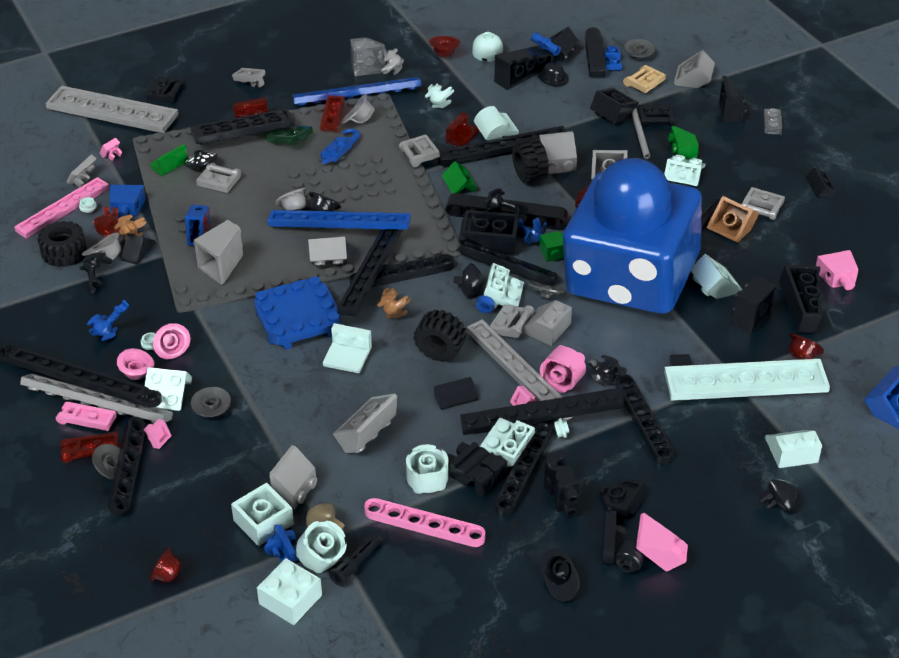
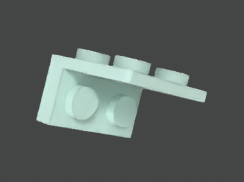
M675 155L667 159L665 176L670 181L698 186L701 169L706 164L702 163L701 159L692 158L686 160L685 156Z
M334 323L331 328L332 344L323 361V366L360 373L372 348L371 331Z
M148 367L145 386L151 390L154 389L161 392L162 403L157 408L180 411L185 384H191L192 376L186 371Z

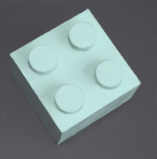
M268 483L263 484L231 504L234 522L258 546L274 536L276 531L275 525H282L284 530L294 525L292 507Z
M285 558L257 587L259 604L292 625H295L322 596L321 579Z

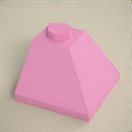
M645 513L641 514L636 549L666 572L686 563L688 545Z

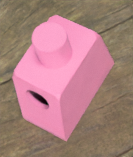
M850 250L817 257L816 266H820L819 275L830 287L843 286L846 290L854 288L858 267Z

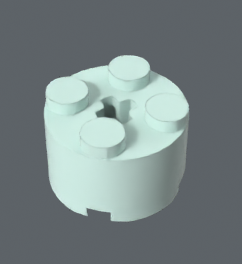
M426 444L412 449V453L407 455V482L415 493H432L445 489L448 481V456L444 450L440 451L436 449V446Z
M331 521L313 522L299 538L295 554L304 566L316 573H322L332 568L345 553V534L337 524Z

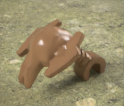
M127 215L118 219L114 229L120 227L119 232L125 237L122 239V242L126 241L128 233L140 237L143 235L142 232L137 233V229L146 224V221L143 222L144 218L133 222L130 221V218L133 216Z
M386 288L377 306H383L386 318L398 319L403 317L408 311L402 310V308L409 304L411 299H408L409 296H405L400 300H395L398 294L394 288L391 290Z

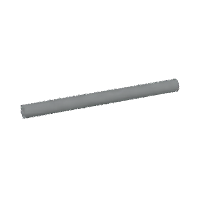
M635 108L631 113L643 156L645 159H649V149L637 108Z

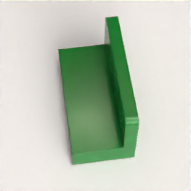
M182 144L150 163L151 169L160 176H163L181 166L188 159L186 146Z
M456 161L442 174V178L452 194L459 193L464 187L472 192L478 189L467 168Z

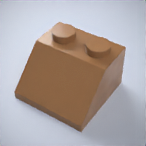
M722 196L706 228L738 243L751 231L759 213Z

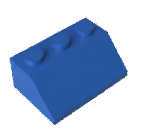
M899 366L893 367L864 399L874 417L899 429Z

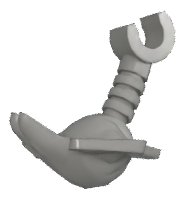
M386 49L379 51L380 56L378 58L380 61L386 62L388 60V64L381 70L383 74H387L394 69L393 75H396L402 69L404 59L395 54L398 51L397 49L388 50V52Z

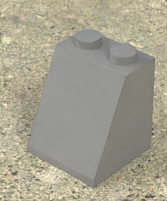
M226 220L194 239L198 268L219 284H224L243 257L240 227Z

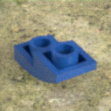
M616 46L604 48L606 70H622L620 49Z

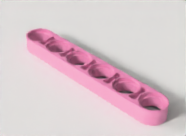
M377 498L367 500L364 505L365 515L371 520L471 547H480L485 542V530L479 525ZM372 506H377L380 508L376 512H372L369 510V508ZM395 511L398 512L400 515L397 517H391L389 516V513ZM411 517H418L420 519L415 523L409 521ZM437 522L440 524V526L438 528H432L429 526V524ZM452 528H458L461 531L455 534L451 533L449 530ZM473 533H478L481 535V537L479 539H473L470 537V535Z

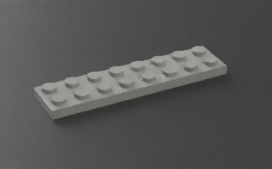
M61 86L45 103L47 109L158 133H165L178 116V109Z

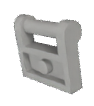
M427 135L412 138L399 144V149L407 155L413 167L419 166L422 162L440 157L439 150ZM414 147L418 155H414L410 148Z
M211 162L207 164L206 169L197 178V186L228 193L240 179L241 169H230Z
M751 187L742 205L753 209L759 215L769 217L770 220L775 221L784 203L785 196Z
M504 305L490 327L500 336L518 338L527 320L534 315L535 309L529 305L525 308Z

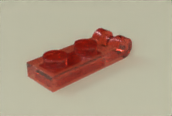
M328 95L320 124L321 131L332 130V132H338L344 96Z
M118 432L63 439L60 442V449L62 450L60 459L63 462H70L74 458L90 457L94 450L102 444H111L119 448Z

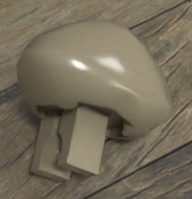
M330 502L319 503L308 510L306 517L307 528L316 521H331L341 529L345 525L335 518V506Z

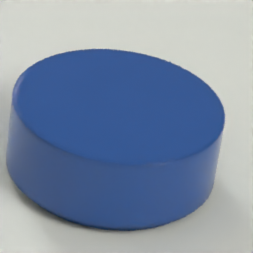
M480 296L477 298L475 306L482 313H491L494 310L495 301L491 297Z

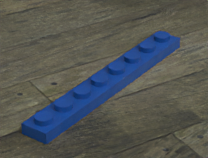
M413 77L293 94L292 101L294 104L302 106L312 101L313 103H322L323 100L327 99L329 101H337L341 97L351 99L355 95H361L362 97L364 94H367V96H370V93L381 94L390 90L392 92H400L404 88L414 90L421 86V79Z
M271 210L267 222L268 226L404 230L409 227L411 214Z

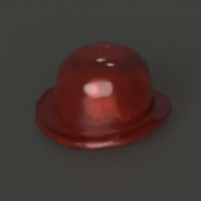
M434 36L429 40L430 45L434 47V52L440 57L451 56L461 42L458 38L452 36Z
M794 333L789 334V337L792 339L789 352L795 359H813L815 355L824 353L823 347L816 342Z
M169 547L156 563L149 579L151 583L153 579L169 583L178 575L181 569V561L170 552L173 547Z

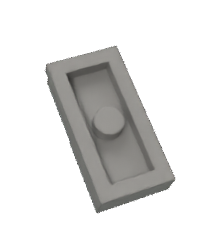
M241 68L232 77L234 81L250 82L252 87L258 85V88L264 85L262 77L266 72L262 69Z
M91 154L70 173L66 183L71 185L75 183L78 187L84 185L82 180L87 183L90 176L86 173L90 174L94 170V163L97 158Z

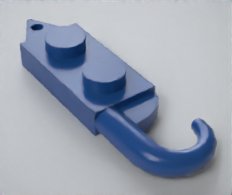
M357 129L344 130L342 132L343 135L347 133H353L351 137H337L320 153L322 164L332 161L336 162L360 138V132Z

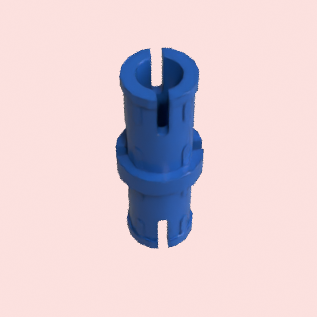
M534 32L531 36V41L540 45L541 49L551 52L554 56L560 53L561 47L551 42L550 38H545L538 32Z

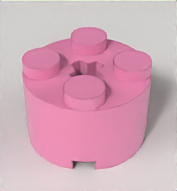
M559 345L542 362L540 375L557 392H566L573 389L586 372L585 357L580 352Z

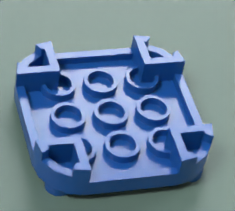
M319 277L295 281L264 291H258L255 294L256 317H259L267 334V340L271 345L274 343L284 346V349L292 348L291 343L324 333L329 338L332 337L331 328L333 324L341 325L340 314L337 313V305L327 286L320 281Z

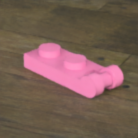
M65 402L62 406V412H59L56 416V421L63 425L71 423L109 431L117 416L116 412L112 410Z

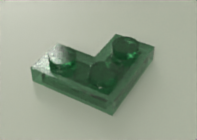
M297 126L290 131L275 130L266 135L267 142L296 145L298 141L306 139L307 136L313 133V127Z

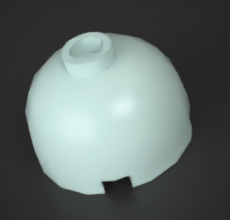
M482 33L473 42V56L478 60L482 61L483 58L489 62L495 61V55L503 53V43L499 36L494 33Z

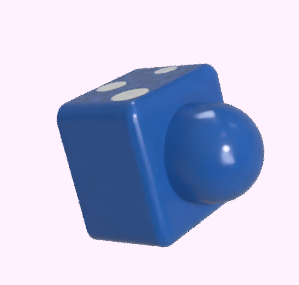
M640 158L621 159L609 165L604 171L596 174L563 232L567 291L574 295L655 313L671 311L701 251L702 195L700 191L691 186L668 182L665 174L656 165Z

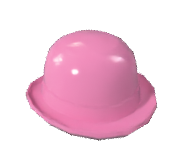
M180 324L162 326L154 336L153 347L155 353L166 360L181 356L190 345L189 331Z
M131 348L119 354L117 366L129 379L141 380L146 377L148 367H154V360L145 351Z

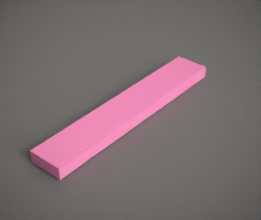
M98 177L16 225L14 227L15 232L26 239L41 231L42 228L79 208L81 199L85 197L94 199L109 190V184Z

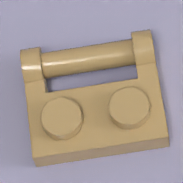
M644 65L632 76L624 78L623 83L626 87L632 86L641 92L647 93L663 82L666 74Z

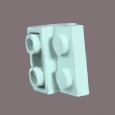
M495 106L482 109L474 119V123L487 141L502 138V136L518 135L519 133L507 113L498 112Z
M495 263L491 266L484 296L491 297L495 301L494 309H496L498 304L501 306L511 305L518 307L524 282L509 276V269Z
M499 418L480 447L485 448L489 453L493 452L494 455H501L507 460V467H512L535 434V428L518 420L512 423Z

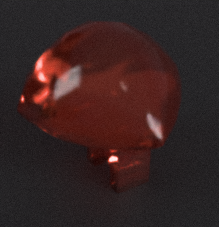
M106 206L103 208V215L94 218L93 226L99 235L108 236L120 230V227L114 229L119 219L118 207L112 208L111 214L109 207Z

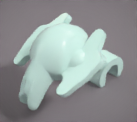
M438 83L435 86L431 84L425 97H430V101L434 104L432 105L433 108H444L451 103V100H446V98L454 92L452 87L441 91L442 86Z

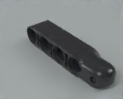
M591 27L585 32L589 77H605L606 63L601 32L599 29Z

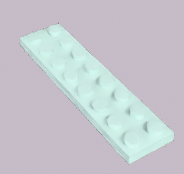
M821 359L665 367L664 370L671 401L829 392L830 388Z

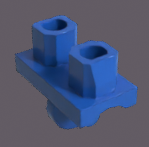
M275 525L276 531L274 536L268 538V543L264 546L265 553L269 556L274 555V557H278L280 562L285 558L290 561L299 560L295 554L296 546H292L296 540L294 531H284L282 525Z

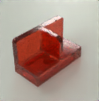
M462 112L446 128V143L455 146L467 145L479 132L477 127L468 124V113Z

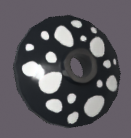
M203 149L197 150L184 164L186 167L203 166L215 161L218 155L213 152H204Z

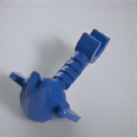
M520 218L519 230L526 234L524 242L528 246L531 245V241L534 243L540 242V235L546 232L547 223L545 222L541 226L540 219L536 218V220H533V228L529 229Z
M124 299L118 307H114V311L109 317L106 315L100 316L99 314L93 316L87 323L88 326L93 325V328L89 329V333L92 336L103 337L101 341L114 338L118 328H112V323L130 307L129 303Z

